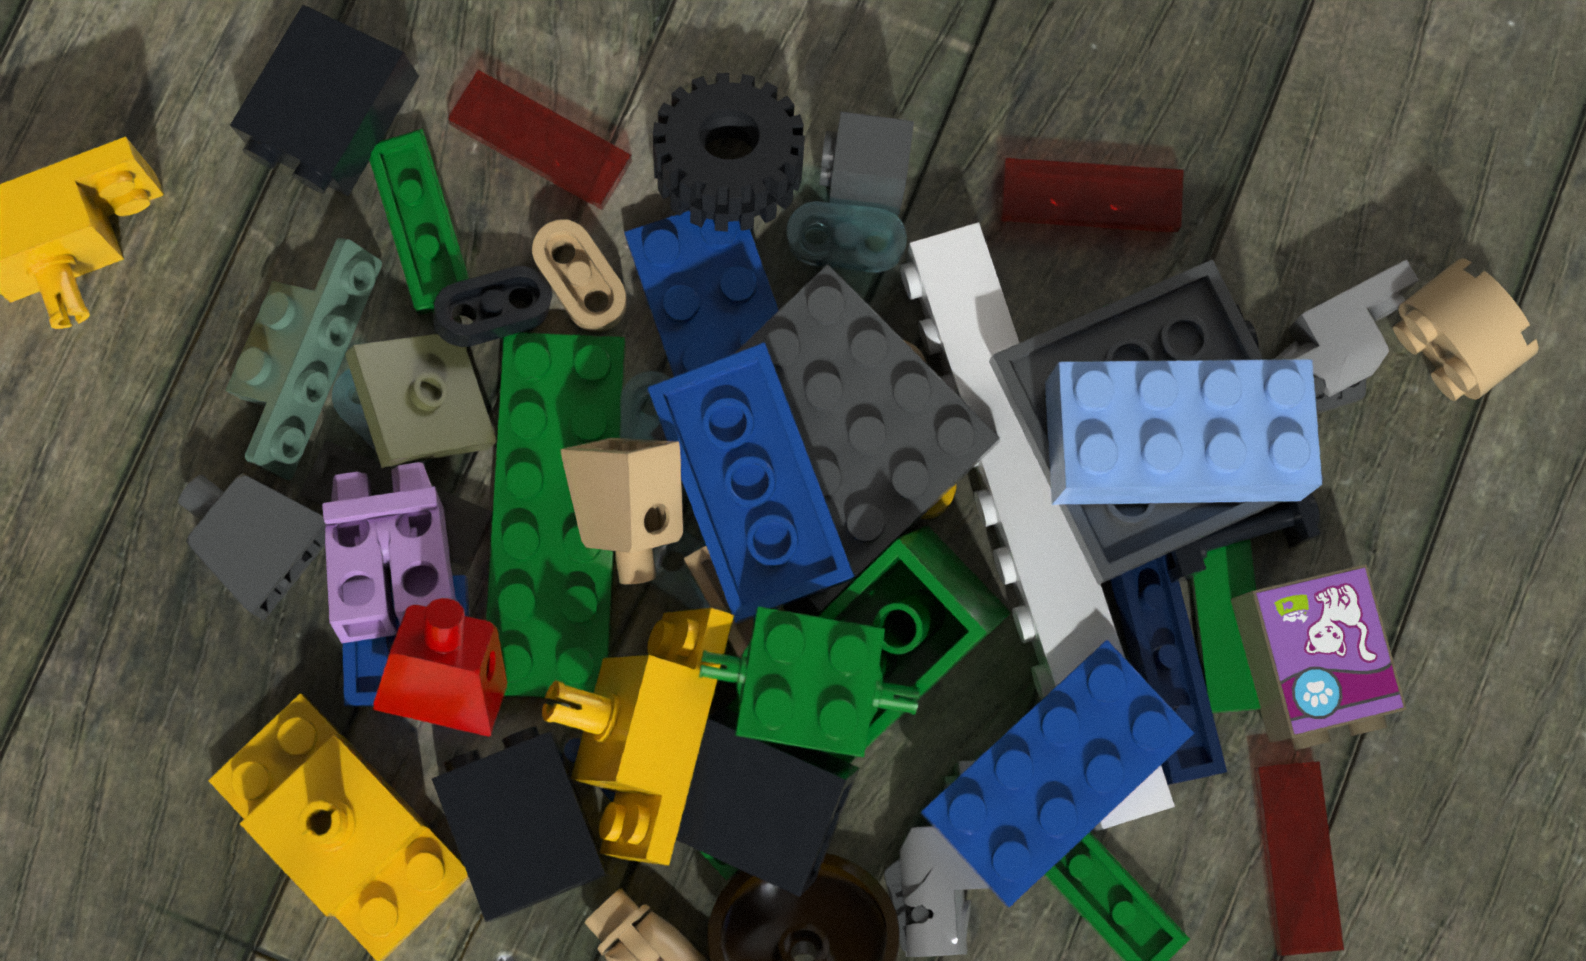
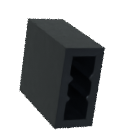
M302 4L230 126L245 142V146L242 149L243 152L256 162L271 169H274L279 162L295 170L292 175L299 182L319 193L324 194L326 189L330 187L349 196L370 161L373 149L383 139L419 75L403 51Z
M722 707L707 718L676 840L800 897L817 878L860 768L820 750L734 736L738 713Z
M537 726L518 731L503 738L502 743L505 749L481 758L478 750H473L449 759L443 763L446 773L432 778L485 922L496 921L609 875L556 736L551 731L540 735Z

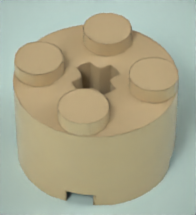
M1463 258L1456 260L1399 305L1401 321L1393 326V331L1398 340L1409 352L1416 355L1422 351L1435 366L1436 370L1431 373L1432 379L1441 392L1452 401H1456L1462 395L1475 400L1479 399L1537 354L1539 350L1537 339L1526 345L1521 332L1530 324L1513 298L1486 271H1483L1476 278L1466 272L1465 269L1472 262Z

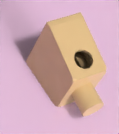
M608 438L561 449L565 474L583 544L586 548L615 551L620 584H638L656 579L652 548L677 542L683 535L679 442Z

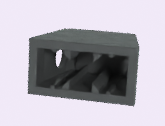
M244 474L237 476L225 492L205 476L199 475L185 487L178 500L182 507L200 520L198 525L189 534L186 543L241 605L263 621H265L325 546L326 524L322 515Z

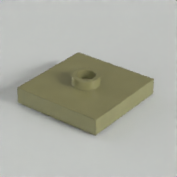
M438 334L357 344L353 345L345 353L382 468L488 450L497 443L466 347L454 346L444 341Z

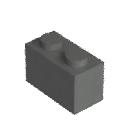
M841 111L838 132L826 131L819 185L831 187L829 206L899 215L907 180L914 121Z

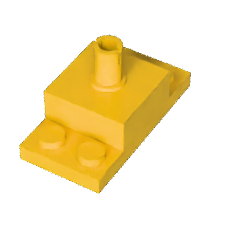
M126 136L0 184V294L11 303L40 292L50 317V325L54 329L72 327L69 316H75L78 324L84 322L90 316L75 278L124 259L108 216L113 214L129 216L139 213L150 205V200L164 195L157 174Z
M714 608L663 613L662 620H659L651 631L648 641L649 655L603 658L594 693L565 685L557 680L549 687L545 698L568 704L569 707L560 704H554L553 706L543 704V720L583 730L571 779L616 792L613 802L606 806L600 821L599 835L603 839L600 849L601 854L623 860L669 866L717 679L699 678V669L701 665L715 668L721 667L720 665L701 662L703 650H707V652L724 654L734 617L733 614Z
M302 693L291 701L208 780L244 819L240 825L326 917H336L376 961H384L469 878L463 861Z

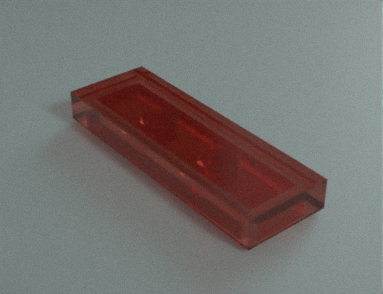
M477 70L447 118L450 126L602 211L632 163L631 154L480 70Z
M1006 158L1003 167L1001 221L1178 233L1182 227L1184 170Z
M1320 761L1254 768L1277 956L1344 950Z

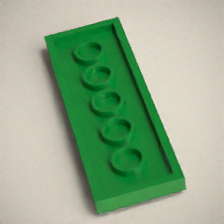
M516 333L504 337L486 621H490L495 625L498 631L507 678V689L504 697L548 699L545 698L551 684L556 680L563 682L565 685L594 693L603 658H609L615 551L586 548L581 541L562 461L561 449L608 438H621L626 356L625 337Z

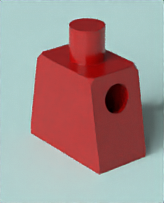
M450 598L435 599L427 607L417 604L407 606L386 662L374 700L373 710L491 737L507 689V678L497 627L490 621L464 616V609L461 604Z

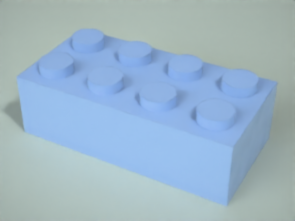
M1312 359L1058 362L1045 381L1052 505L1301 501L1322 485Z

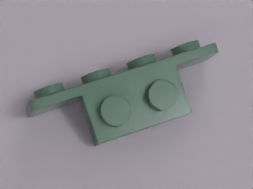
M338 238L315 291L272 281L225 390L241 400L265 406L246 450L245 460L282 479L291 480L295 474L382 267L380 259L349 239Z

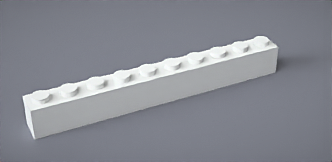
M978 222L911 242L906 257L907 263L900 265V272L909 299L919 297L926 318L918 321L921 339L928 356L938 355L944 376L940 378L1000 437V442L974 466L982 489L974 492V497L983 525L985 527L994 525L1001 548L993 550L995 564L1004 585L1013 583L1020 606L1012 608L1013 618L1021 641L1023 643L1032 641L1039 665L1031 668L1038 695L1042 700L1104 641L1108 640L1124 658L1125 656L1101 585L1097 584L1060 506L1052 505L1051 488L989 363L993 354L1019 344V340ZM1159 766L1093 828L1094 832L1175 807L1162 767Z

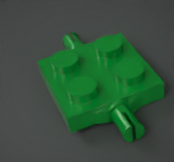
M757 607L755 610L751 640L741 657L703 650L701 662L725 666L726 669L701 665L699 669V678L705 677L736 683L739 710L734 736L863 758L865 755L869 725L878 708L915 715L918 703L894 699L893 696L919 699L920 696L919 687L913 688L882 682L880 657L885 629L764 607Z

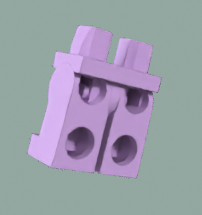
M423 463L398 465L392 469L394 493L372 496L371 482L367 473L351 472L334 476L332 502L322 503L324 522L326 524L325 546L329 622L341 643L396 635V616L401 624L407 606L417 604L427 607L430 602L439 598H450L457 601L450 564L444 508L435 486H431ZM388 568L391 569L394 608L392 606L390 577Z

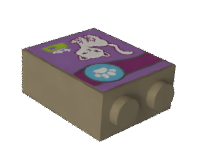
M1367 564L1254 590L1231 599L1261 706L1260 710L1269 743L1291 739L1294 750L1331 742L1328 729L1348 725L1351 736L1387 728L1385 715L1407 710Z

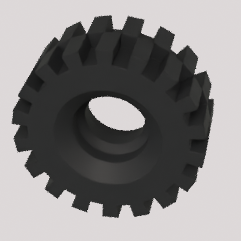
M716 73V83L707 85L704 76L693 79L692 92L689 94L681 86L671 93L672 106L663 102L658 111V123L654 122L653 164L654 179L657 178L658 191L663 199L670 196V208L677 215L680 216L686 209H689L690 223L703 227L706 218L715 220V231L728 232V222L739 221L741 231L753 229L754 217L760 215L766 224L776 218L777 204L785 210L793 202L794 190L799 191L802 181L805 136L803 135L804 124L801 115L794 116L795 104L788 96L777 101L778 88L771 83L766 82L760 90L755 88V76L742 74L740 83L729 82V73ZM720 138H736L749 144L752 147V152L738 159H721L708 153L705 150V146Z

